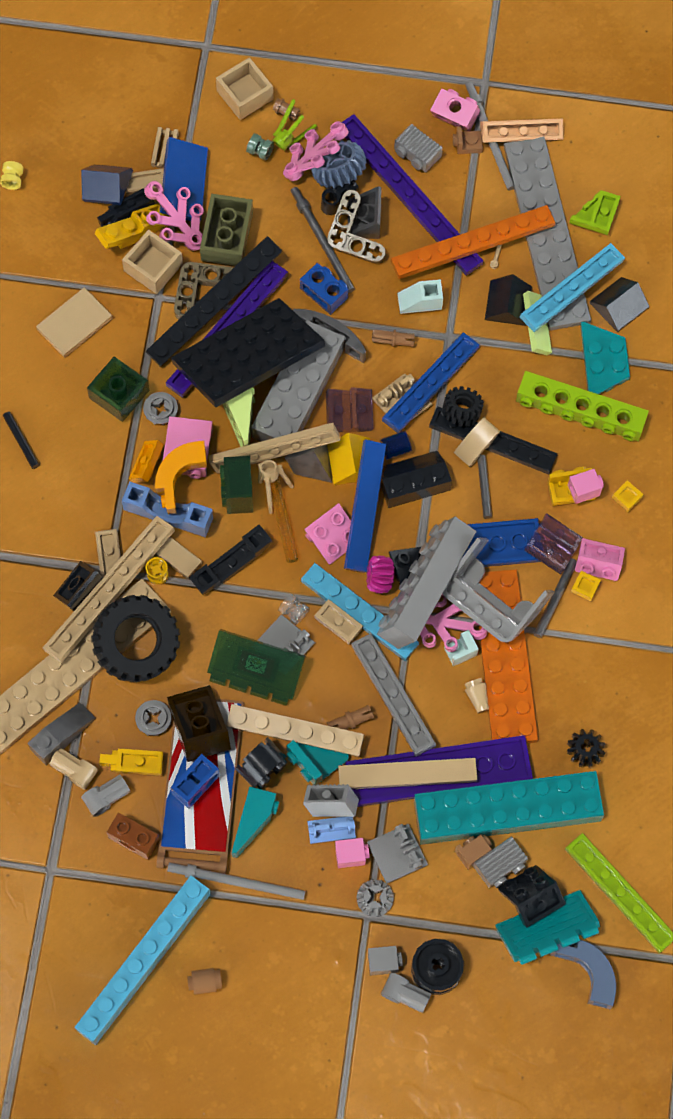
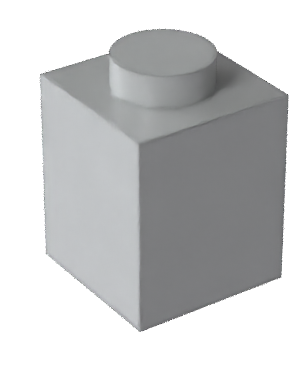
M396 946L368 948L370 976L390 974L391 972L398 973V967L402 966V954L397 952Z

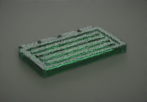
M220 629L207 673L211 674L209 682L225 686L227 679H229V688L246 693L248 686H250V695L267 700L269 693H272V702L287 706L288 700H293L306 656Z

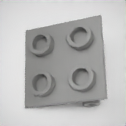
M281 614L252 647L262 656L274 659V666L286 675L315 642L309 638L310 634L303 629L301 631Z
M400 824L395 827V830L367 842L386 884L428 866L409 824Z

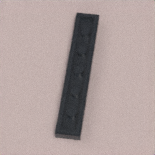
M437 406L429 428L463 441L479 422H476L474 425L470 423V426L467 427L465 423H463V426H459L458 422L454 425L452 424V419L448 421L446 419L447 415H443L442 408ZM500 431L491 445L485 449L548 475L558 454Z

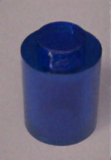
M405 431L380 439V443L386 444L384 456L386 460L412 451L410 440Z

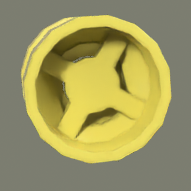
M4 162L2 167L4 175L1 176L0 185L10 190L19 189L21 187L20 176L23 174L24 167L18 162Z

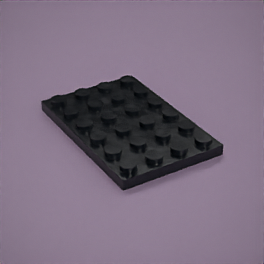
M278 298L171 357L173 365L216 408L326 345L324 339Z

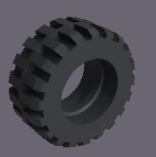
M130 595L114 601L100 613L93 626L94 631L91 636V643H93L94 647L92 649L94 656L96 655L99 660L97 662L107 670L106 672L109 675H113L122 681L140 682L160 675L175 660L177 656L176 651L180 646V641H178L180 630L176 627L175 623L177 620L175 616L172 617L169 613L170 609L167 606H162L160 601L155 598L150 599L145 595ZM129 618L146 620L156 633V646L153 652L141 660L126 658L118 651L115 644V633L118 626Z

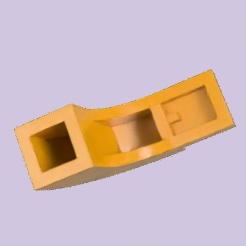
M204 441L189 442L175 448L164 458L158 468L155 489L157 494L165 493V495H161L162 508H166L168 514H177L175 484L178 478L188 470L207 467Z

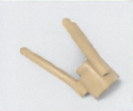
M266 460L258 464V483L261 484L262 480L265 481L268 510L272 514L273 504L270 483L275 482L280 474L290 488H293L294 485L283 471L282 465H277L272 460Z

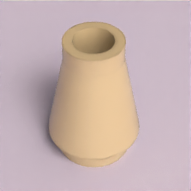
M482 678L465 683V692L477 713L490 709L486 683H483Z

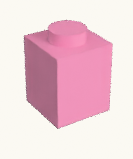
M595 469L571 476L568 481V487L575 504L600 496L602 487H604L603 480L600 475L596 474Z
M363 838L335 841L338 868L363 866L366 863L365 858H370L368 844L363 843Z

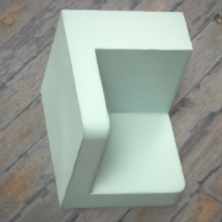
M469 630L460 634V639L457 640L458 648L456 651L448 652L445 649L453 666L476 657L479 650ZM454 642L447 644L448 647H453L455 645Z

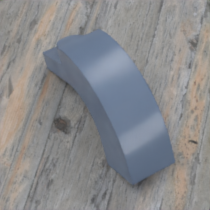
M583 940L576 943V948L572 947V945L562 948L558 944V950L550 953V956L580 964L590 977L591 988L587 1004L611 1009L615 1000L616 979L612 966L605 955L595 946Z

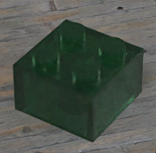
M113 357L87 387L89 398L122 422L150 391L148 380L116 357Z
M250 456L224 457V465H220L222 507H227V514L253 513Z

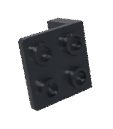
M537 865L525 869L523 873L507 880L498 887L499 892L515 906L522 924L526 928L566 904L557 882Z

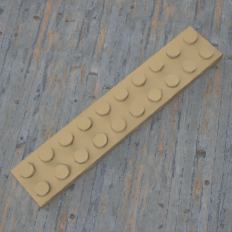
M143 579L139 580L118 598L130 595H145L150 599H157L162 606H167ZM141 618L124 620L118 626L115 633V644L118 651L122 654L153 628L150 623ZM93 627L62 663L50 655L47 656L0 695V755L104 669L97 662L99 660L96 655L94 656L92 650L94 648L93 643H91Z

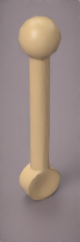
M502 244L497 246L494 259L490 262L492 269L498 267L497 260Z

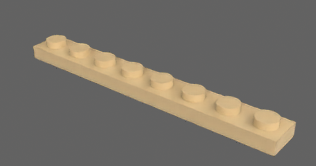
M156 516L43 647L44 651L62 663L94 626L100 613L120 596L144 568L146 563L174 533V527Z

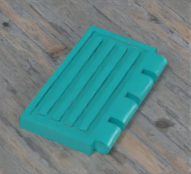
M580 890L564 896L563 898L566 903L564 906L528 928L522 924L519 915L495 924L496 931L514 962L519 961L521 965L537 959L536 953L543 957L557 951L558 944L564 948L579 942V935L586 939L599 933V920Z

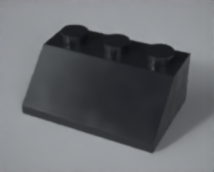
M438 451L383 466L380 482L388 508L450 491L452 484L446 463Z

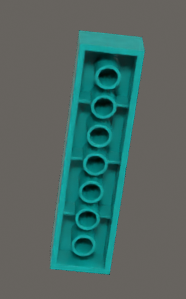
M596 771L419 793L414 795L413 800L420 845L469 839L472 836L477 838L480 835L494 836L601 822L604 817Z

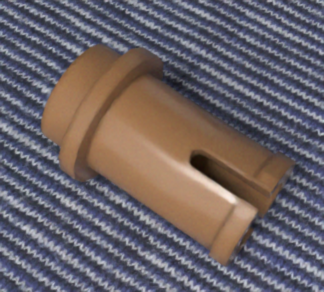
M278 98L274 103L273 110H275L276 114L281 113L284 115L290 104L286 103L285 99ZM293 106L288 118L295 121L300 109Z

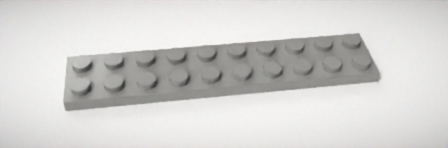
M539 137L533 140L504 143V151L510 176L514 183V192L520 214L548 205L555 220L554 227L526 236L539 293L543 297L575 272L578 267L545 137ZM583 293L547 322L549 331L580 326L581 322L590 324L591 318L585 294Z

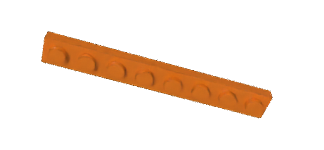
M548 205L392 257L391 263L398 279H402L554 227L555 220Z

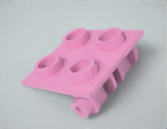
M338 503L304 529L306 531V538L309 541H313L329 565L347 551L351 520Z

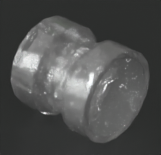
M290 594L282 602L278 611L283 615H288L290 621L297 625L307 615L310 608L304 603L301 604L294 594Z

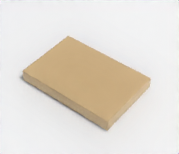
M84 287L39 323L36 329L65 358L111 321L113 317Z

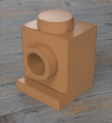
M480 835L477 838L472 836L463 843L464 847H461L460 844L457 845L454 852L467 870L473 867L474 862L492 850L490 848L492 844L486 835Z

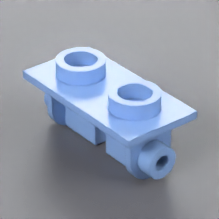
M353 817L307 821L310 844L356 838Z

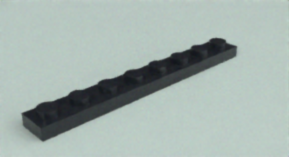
M269 236L263 239L146 350V353L160 367L164 365L282 253V250Z

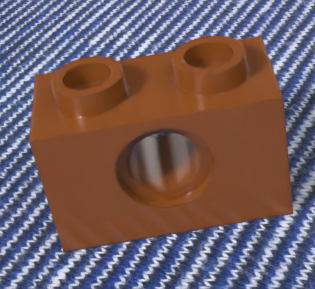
M120 813L116 815L106 832L109 839L149 860L160 841L158 834Z

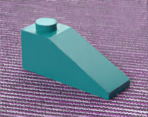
M249 787L231 852L233 858H238L271 821L272 814H277L280 801H276V793Z

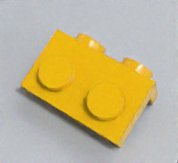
M577 467L573 471L557 470L549 474L547 483L552 506L575 503L568 487L569 478L592 470V468Z

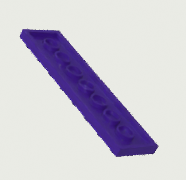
M525 735L434 748L418 756H415L413 752L345 761V765L465 758L476 759L477 782L352 789L359 799L357 807L414 799V795L419 793L533 779Z

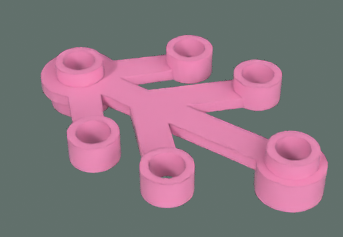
M340 121L334 122L330 126V133L316 145L315 143L319 135L315 129L307 131L304 135L307 145L305 154L301 159L300 155L304 151L301 144L294 143L291 145L289 150L292 153V158L283 171L285 178L295 181L303 175V171L323 166L325 160L322 156L337 153L340 150V146L336 140H342L348 135L349 131L345 124Z
M152 181L147 184L144 189L146 197L151 200L156 199L170 216H161L158 212L151 211L146 216L147 223L150 225L161 224L178 227L183 234L173 233L170 228H164L159 234L160 238L166 242L184 243L188 249L193 251L199 250L203 236L199 231L200 216L203 214L204 209L200 204H194L190 208L189 212L192 218L191 227H189L185 221L187 199L191 195L190 190L187 187H182L177 191L178 206L176 210L163 194V187L159 182ZM155 186L158 192H154L152 187ZM181 191L186 193V197L181 195ZM194 208L199 210V214L194 212ZM154 215L156 217V221H152L150 216ZM164 232L169 234V238L164 236ZM192 236L197 238V243L193 242Z
M443 593L441 597L444 598V600L442 602H437L435 608L443 607L446 605L447 599L443 595ZM454 604L434 616L430 615L426 624L432 625L448 652L456 651L458 642L456 638L450 636L446 628L461 631L469 630L472 637L476 640L485 638L488 633L483 627L479 631L474 630V627L479 625L476 621L470 623L449 619V617L462 611ZM424 626L420 636L424 646L432 648L436 645V637L433 633H429ZM427 638H433L431 643L425 642ZM449 642L455 643L453 647L447 646Z

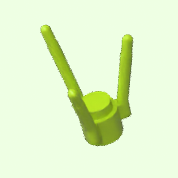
M294 99L288 106L278 129L273 134L275 138L272 141L284 151L287 148L290 149L291 145L304 138L307 131L317 127L316 124H313L293 139L292 132L304 119V116L301 115L288 131L286 129L282 131L295 104Z

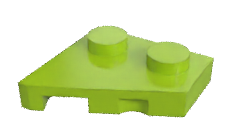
M600 190L593 200L588 201L576 215L571 216L569 223L608 235L621 196Z

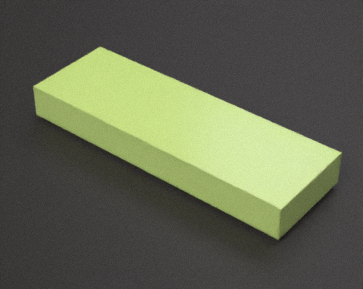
M531 291L525 292L523 294L525 310L542 298V295ZM548 323L535 332L528 327L532 352L543 355L551 354Z

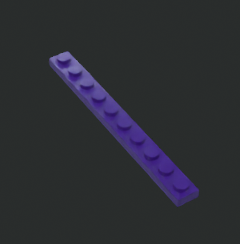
M354 114L341 122L345 124L349 131L345 138L360 145L369 166L436 242L460 235ZM477 253L454 260L455 264L466 276L483 265V260Z

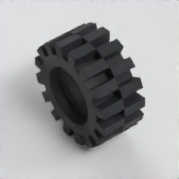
M460 386L459 390L457 387H454L453 390L450 389L448 394H446L442 407L443 415H447L446 419L448 421L452 419V424L454 425L456 422L459 423V426H463V423H465L466 427L470 426V423L474 425L476 421L478 422L484 401L481 400L482 396L480 394L477 395V391L471 392L469 387H467V390H464V386ZM458 404L465 405L468 408H461Z

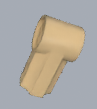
M62 748L54 753L49 763L50 766L69 777L68 779L84 790L98 772V769L83 759H77Z

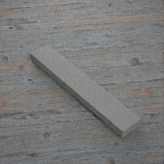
M370 633L351 643L353 650L415 756L436 747L435 741L372 634Z

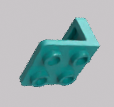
M294 740L286 745L287 758L293 765L297 764L301 769L300 773L307 782L311 781L315 786L349 759L348 754L299 744Z

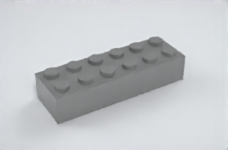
M306 320V323L324 339L326 346L279 372L251 427L252 438L262 442L303 431L345 348V336Z
M456 516L449 520H444L439 525L436 524L429 533L431 537L428 543L426 542L419 551L421 555L418 561H414L409 569L411 573L408 579H404L401 583L398 597H395L389 604L390 611L388 615H385L379 622L378 636L397 649L416 642L473 539L476 530Z

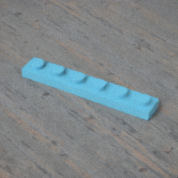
M610 243L521 313L520 318L533 332L537 331L620 265L625 257Z
M316 563L301 578V582L325 601L329 599L362 624L363 630L368 634L371 633L376 640L402 660L406 661L419 645V642L416 640L414 643L397 649L378 636L377 632L380 629L378 625L384 615Z

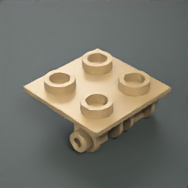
M403 374L372 397V399L386 414L414 385L415 379L411 374ZM429 401L415 417L429 408L432 403Z

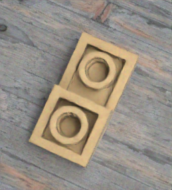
M484 417L470 431L454 453L470 467L476 462L482 452L491 445L500 431Z

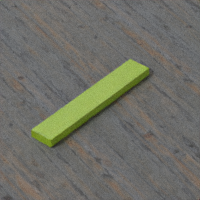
M583 833L565 848L568 854L659 954L673 942V932Z

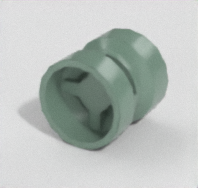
M254 133L248 142L246 152L252 155L257 154L259 158L266 161L273 151L274 142L269 139L264 140L260 135Z

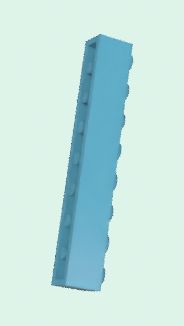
M193 876L188 878L74 1028L77 1032L94 1045L99 1042L211 895L209 888Z

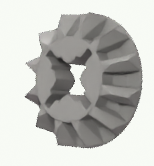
M153 393L144 402V414L147 420H150L154 425H164L169 422V416L175 417L177 415V402L168 393ZM164 402V409L166 411H162L157 415L156 407L160 408Z
M147 701L136 711V725L147 736H158L166 732L169 725H171V712L167 705L161 701ZM147 712L153 716L159 714L157 717L159 725L155 722L148 723L150 718Z
M371 879L363 883L357 892V904L366 915L373 917L382 916L393 905V892L390 886L382 880ZM369 890L374 894L382 891L379 897L380 903L373 901L367 904L371 899Z

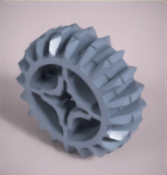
M341 140L338 143L340 150L337 153L322 156L325 160L324 165L311 169L317 183L320 186H325L326 188L332 186L335 189L337 186L343 187L344 184H350V181L357 180V176L362 175V171L366 169L365 164L367 163L364 151L360 145L350 140L346 142Z

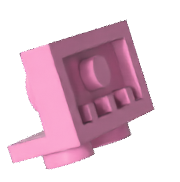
M582 538L575 571L579 573L583 571L592 576L618 581L625 548Z

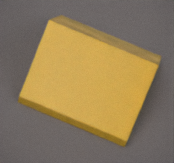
M347 433L340 437V441L327 444L334 486L357 482L363 441L370 440V438Z

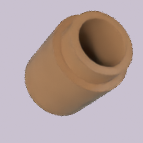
M220 969L191 971L192 976H187L189 991L194 990V995L216 992V989L222 988Z

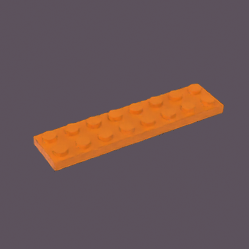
M517 569L485 572L479 583L511 609H514L521 602ZM524 630L514 640L509 642H501L488 632L486 637L480 640L484 681L486 683L488 705L490 708L488 709L491 740L525 735L526 743L537 742L538 736Z

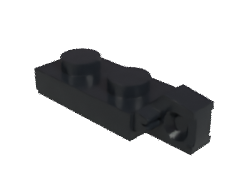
M141 189L125 197L121 205L112 204L108 206L109 210L97 217L99 225L103 227L129 218L133 211L154 205L155 202L147 198L144 189Z

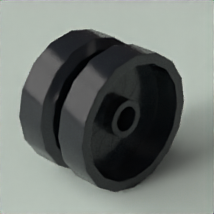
M445 939L426 941L417 948L412 959L411 975L413 981L418 988L431 993V995L440 996L449 993L457 986L463 974L464 960L461 952L453 943ZM436 964L440 965L441 969L434 970L433 966Z

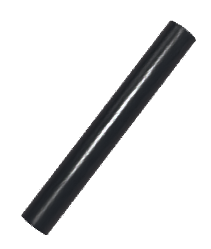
M10 411L4 413L3 417L32 469H36L40 464Z

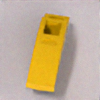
M160 203L133 211L129 218L97 228L95 235L106 249L119 246L122 249L137 243L148 230L155 233L167 225H150L146 221V216L151 211L160 212ZM159 213L161 216L170 217L169 215ZM151 215V220L156 221V217Z

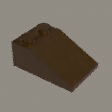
M210 685L167 697L187 762L196 760L201 754L207 757L231 750L228 730Z

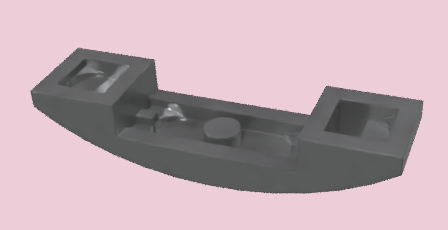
M293 309L305 322L308 320L345 336V353L364 363L366 350L349 328L323 313L306 309Z

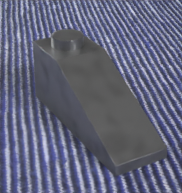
M78 703L28 742L30 750L47 765L56 751L68 746L96 718L81 703Z

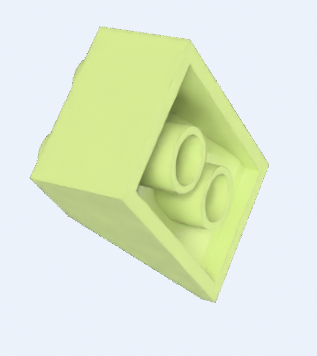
M253 387L222 404L240 447L250 445L253 403H255Z

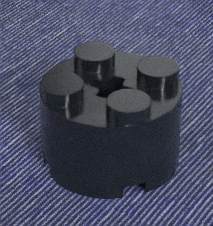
M268 737L265 739V745L261 742L243 759L245 761L242 764L243 767L238 764L235 768L253 788H264L270 782V775L273 772L277 775L287 764V756Z

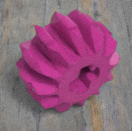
M378 555L370 559L367 567L366 582L367 588L371 592L388 593L392 588L395 567L391 558Z

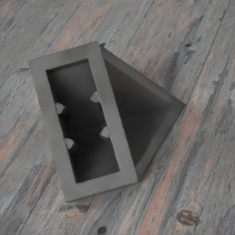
M327 445L288 454L284 457L294 474L333 483Z

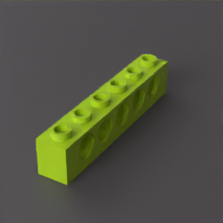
M528 371L524 373L516 397V402H519L524 407H534L540 409L545 414H555L567 421L574 420L580 422L585 427H595L607 434H617L628 441L635 440L639 442L649 410ZM541 392V393H543L545 396H544V397H539V396H537L535 393ZM563 399L566 403L560 404L556 400ZM576 406H584L586 410H579ZM598 412H603V413H605L607 416H606V417H600L597 413H598ZM618 419H624L627 421V423L622 424L618 421Z

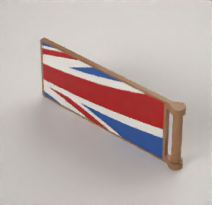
M216 699L226 725L231 704L244 707L243 701ZM173 722L157 868H164L170 862L184 866L188 864L196 865L199 869L219 871V873L226 874L237 773L235 768L238 763L241 730L227 727L231 750L206 757L219 768L220 776L193 806L188 809L172 795L170 787L195 760L187 762ZM166 851L219 855L220 862L165 857Z

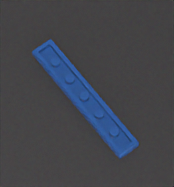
M463 332L382 417V421L399 434L479 349L480 344Z
M371 440L363 441L344 569L362 573L367 572L386 444Z

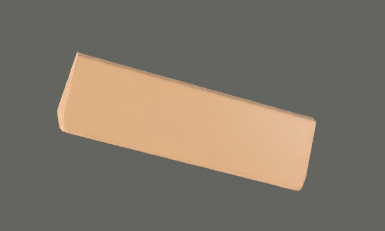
M563 119L480 122L483 142L523 141L539 137H545V140L563 139Z

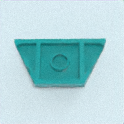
M581 322L580 329L587 391L601 394L604 391L608 392L613 389L615 385L628 381L630 373L625 337L589 323Z

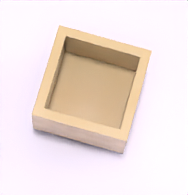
M250 57L216 77L217 92L239 120L274 100L272 84Z
M148 230L125 255L122 263L124 272L155 294H158L183 265L182 252Z

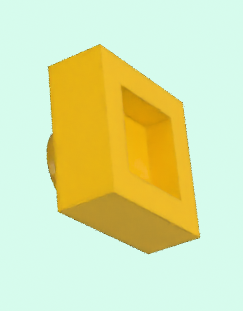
M627 480L613 494L612 499L629 512L642 499L644 494Z
M580 571L571 592L591 601L601 580Z

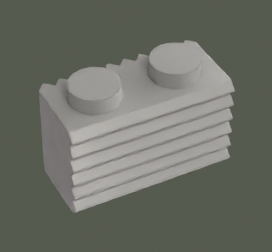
M410 124L395 140L394 149L397 155L401 158L406 157L411 161L415 169H422L425 173L442 156V146L433 141L432 138H429V136H426L413 124Z
M309 784L303 803L305 808L312 814V817H354L359 799L348 784H338L337 786L335 784L333 786L331 784L329 786L327 784L320 786L319 784L316 786Z
M511 836L474 862L473 867L489 889L493 886L498 888L507 881L506 877L511 873L517 875L526 868L524 864L528 858Z

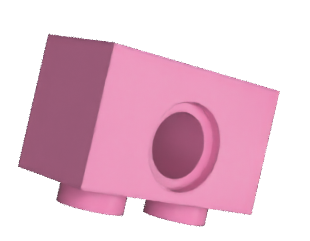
M442 88L430 110L434 117L455 127L461 126V129L464 131L472 129L480 113L479 106L475 100L466 97V99L461 98L456 91L452 89L446 91ZM454 106H461L460 111L455 113L451 111Z

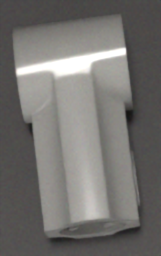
M119 774L104 785L91 788L81 798L93 817H97L106 812L112 803L131 791L123 777Z
M391 972L381 995L392 1002L405 1004L423 1013L431 993L410 984L406 978Z

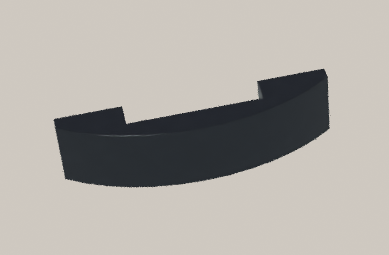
M258 524L242 537V541L209 566L207 564L192 574L189 579L200 593L204 595L244 569L273 541Z

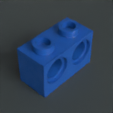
M316 263L300 278V289L330 315L348 299L347 285L342 280H337L327 267H322L319 263ZM321 279L322 282L316 283L313 280ZM330 292H336L337 295H336V296H331V295H329V293H330Z
M201 754L170 787L172 795L190 809L220 776L219 768Z

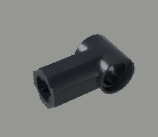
M352 180L350 184H344L343 187L337 186L335 189L332 187L324 190L321 198L322 212L326 215L336 214L343 194L348 190H355L356 192L359 190L356 181Z

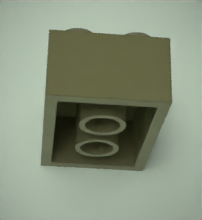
M211 193L200 246L201 261L236 266L244 258L253 216L252 199Z

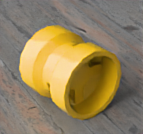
M159 557L151 558L145 566L147 578L152 584L161 585L169 577L167 563Z

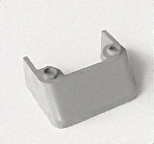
M486 537L477 538L460 560L443 591V595L499 641L509 642L514 640L536 618L555 592L553 590H544L534 604L530 601H521L514 609H511L479 583L485 574V567L476 557L489 540Z

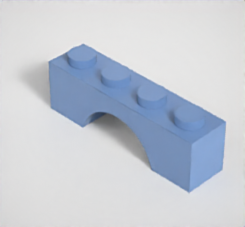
M130 481L122 498L123 510L152 520L158 516L175 528L205 538L213 520L211 508L193 502L189 504L176 503L177 514H168L166 508H162L161 496L154 493L148 487Z

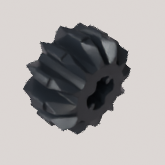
M581 729L580 735L573 733V740H568L567 745L571 748L567 750V754L573 755L571 758L572 762L580 761L579 767H582L584 762H586L588 768H591L593 762L599 764L601 761L599 757H604L605 752L602 750L605 747V742H599L602 737L600 734L596 737L593 736V729L588 734H586L584 729ZM583 745H588L587 748L590 747V751L585 752L586 749L582 750Z

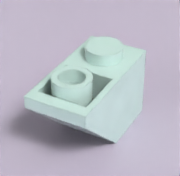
M441 279L419 281L397 294L400 314L442 310L443 293Z

